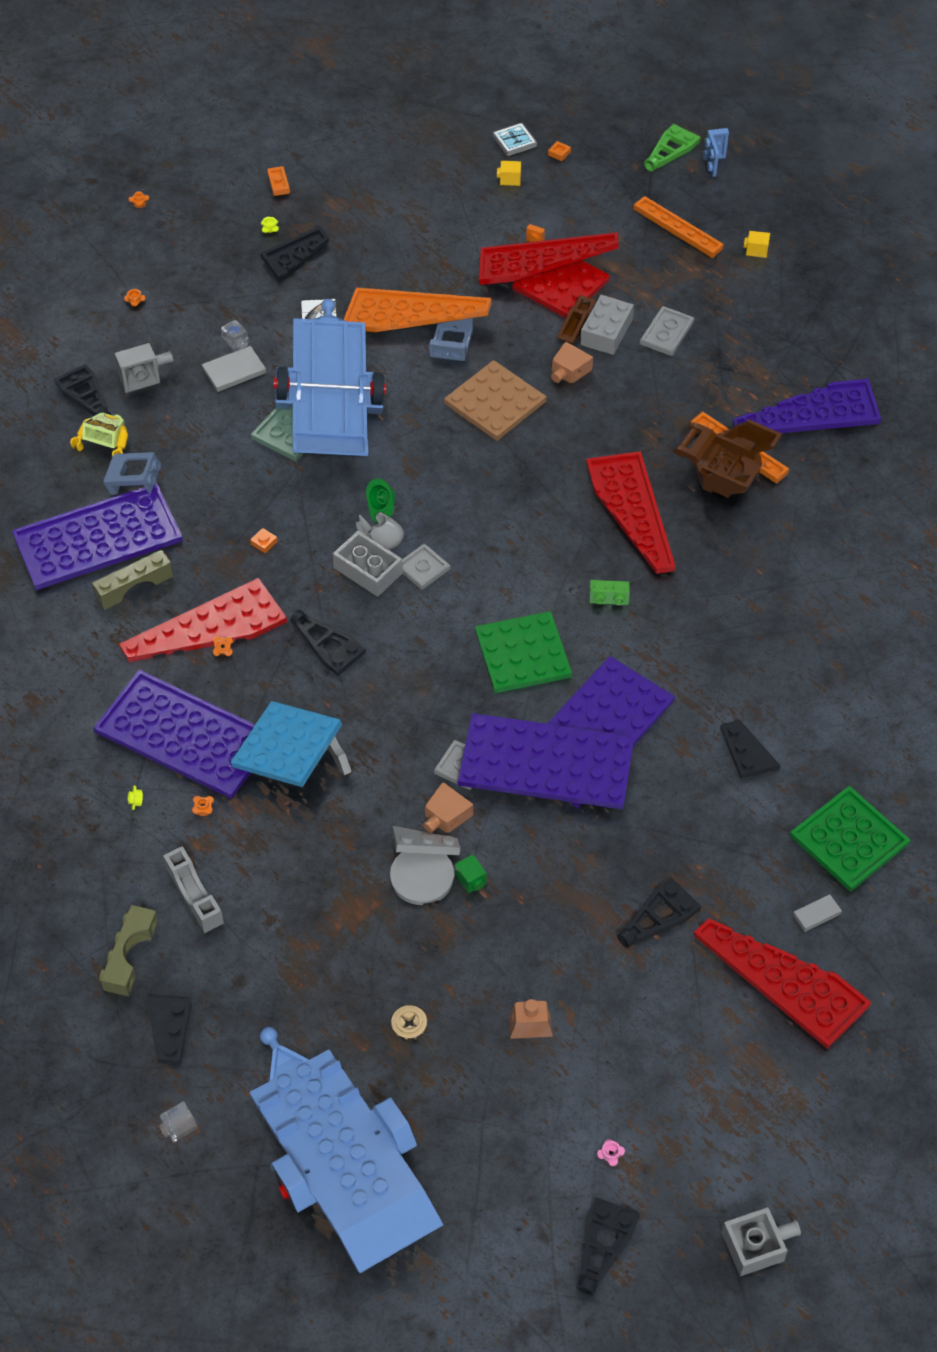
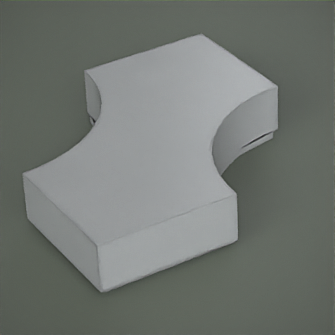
M334 737L327 750L332 755L339 772L344 775L351 773V768L346 754L341 749L336 737Z

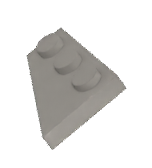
M397 826L392 828L396 852L460 854L458 838Z

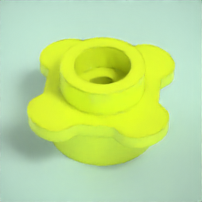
M273 217L264 218L261 221L263 226L262 232H277L279 230L277 226L278 221Z
M133 785V790L128 792V804H132V810H135V806H142L143 793L142 790L136 789V785Z

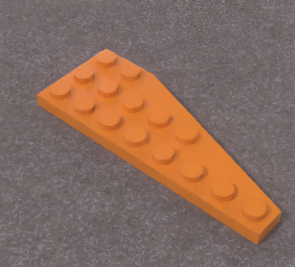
M356 288L344 320L348 322H365V331L381 332L488 316L492 300L491 298Z

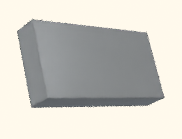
M829 894L794 911L793 916L803 931L806 932L841 915L842 910Z

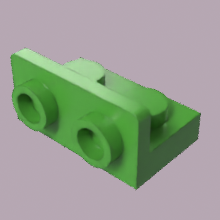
M590 581V603L629 605V582Z

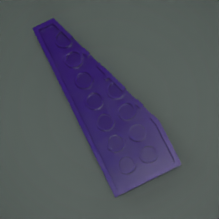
M869 379L832 382L822 389L819 387L815 388L811 393L796 395L778 402L776 406L764 407L760 412H751L734 418L732 425L734 427L750 419L777 432L790 433L880 424L881 416Z

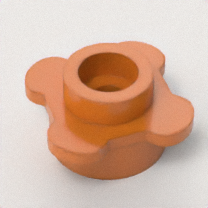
M137 191L132 197H129V202H133V205L137 208L144 207L147 203L146 201L149 200V196L144 195L141 191Z
M131 289L127 292L124 300L131 303V306H137L141 301L145 300V296L141 295L140 290Z
M217 636L213 639L215 643L213 654L215 656L220 654L232 655L231 644L233 640L231 637L220 638Z
M196 796L193 798L194 807L192 812L194 814L207 816L213 812V797Z

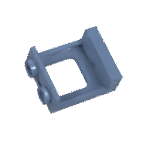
M473 318L438 323L434 339H431L429 344L430 357L465 361L473 333ZM445 331L464 333L463 342L443 341V334Z
M154 452L114 454L103 483L110 495L118 494L120 486L144 485L147 492L151 493L156 483L158 472L161 469V462ZM148 460L141 475L124 476L128 467L127 461Z

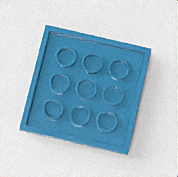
M271 701L232 759L231 764L237 769L303 787L341 728V720Z

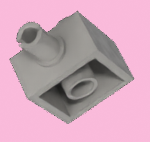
M150 343L115 353L119 379L126 393L160 383L158 366L173 362L170 351L155 355Z
M767 1207L724 1222L721 1233L739 1275L743 1276L784 1262L788 1251L783 1240L801 1235V1230L796 1220L777 1227Z

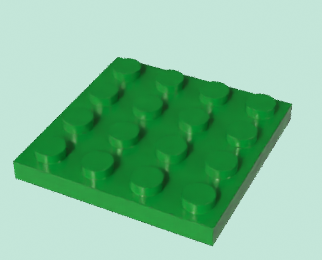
M551 611L475 626V634L494 694L572 678V671Z
M851 786L845 788L790 832V837L850 892L906 848L911 841Z

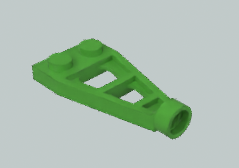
M675 124L671 125L663 133L650 157L644 161L645 168L652 172L656 168H660L688 153L700 143L701 137ZM672 141L681 147L674 149L668 146L667 143ZM660 151H663V152H665V153H667V154H669V155L666 156V157H663V156L659 155L658 153H659Z

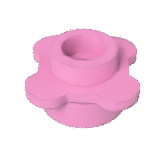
M608 1139L604 1142L602 1149L598 1150L597 1156L599 1159L606 1160L610 1166H616L619 1157L625 1154V1149L617 1142Z

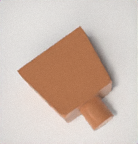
M565 342L552 360L553 374L551 378L556 383H559L562 379L569 383L576 382L593 370V356Z
M443 782L425 806V817L428 820L423 824V827L429 833H433L438 827L445 833H449L473 816V804Z
M530 999L526 1002L514 1003L509 1015L510 1039L553 1037L551 1014L547 1001Z

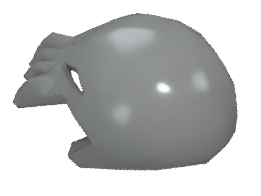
M379 512L376 515L379 524L371 526L359 515V522H356L357 531L359 530L388 550H392L400 545L404 538V530L398 522Z

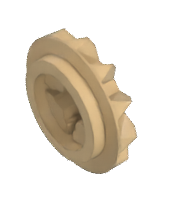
M403 1006L396 1010L392 1016V1029L396 1032L397 1036L404 1037L406 1040L408 1038L416 1039L417 1036L424 1033L427 1027V1017L416 1006ZM404 1020H413L414 1026L412 1027L411 1025H409L408 1027H405Z

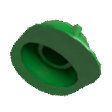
M379 478L373 479L367 485L366 499L371 518L378 523L376 515L379 512L391 518L394 511L396 493L386 481Z

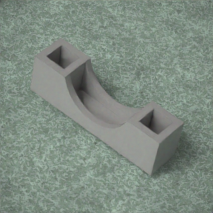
M183 846L163 855L168 873L203 932L206 933L224 924L221 909L212 894L209 895L203 887L193 863Z

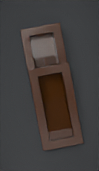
M580 295L575 306L571 307L557 335V339L574 344L581 336V329L593 310L596 300Z

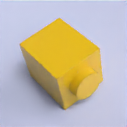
M501 161V168H497V178H500V185L520 186L521 161Z
M749 231V237H745L744 248H747L746 255L767 258L770 233Z

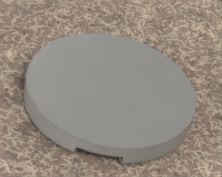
M402 852L392 863L390 880L395 893L401 899L411 904L423 905L424 903H431L436 900L440 901L449 893L454 883V868L451 860L444 854Z

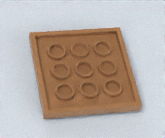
M494 360L444 398L445 405L496 441L547 402V396Z

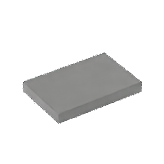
M662 306L642 336L640 345L673 356L693 325L695 318Z
M251 346L202 364L203 371L217 392L266 373V368Z

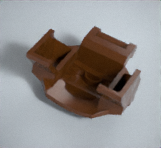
M750 419L719 434H716L710 428L693 422L689 427V432L681 444L676 446L674 452L680 457H687L695 465V472L702 489L710 493L714 491L729 498L732 494L745 493L763 465L759 452L774 449L782 437V433ZM700 434L690 449L687 448L694 436Z

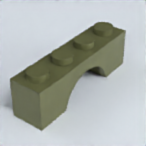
M162 550L157 551L93 582L95 598L102 608L106 610L122 602L125 593L132 586L140 582L150 581L157 585L172 578L171 562Z
M131 905L129 912L124 914L122 929L116 934V944L114 949L109 951L107 966L101 970L99 977L104 991L128 997L136 975L134 968L126 961L127 954L137 943L151 940L158 924L155 910Z

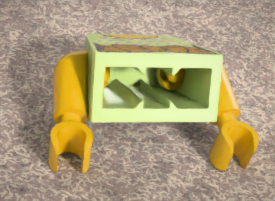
M99 413L83 421L77 432L78 436L73 437L70 443L73 449L77 445L78 451L84 448L82 439L110 448L117 447L112 452L113 457L114 454H123L122 450L126 447L128 432L120 415L112 416Z

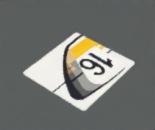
M324 300L302 301V319H314L325 315L321 308ZM335 305L334 311L332 312V315L335 316V317H336V305Z

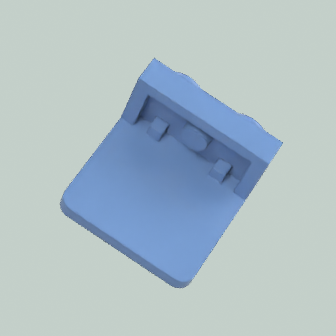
M728 128L708 130L707 138H705L706 150L703 151L704 161H707V170L711 172L712 177H716L718 159L726 158L729 137Z

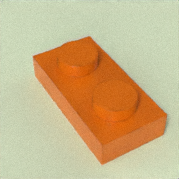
M284 166L268 168L267 174L273 196L290 194Z

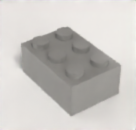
M600 295L581 329L580 345L614 355L633 320L634 304Z
M359 530L333 553L334 568L377 597L403 574L402 558Z

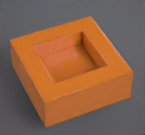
M559 141L548 150L549 156L563 161L571 153V147Z
M529 224L526 231V241H545V229Z
M262 528L250 539L251 545L266 553L278 542V539L275 535Z

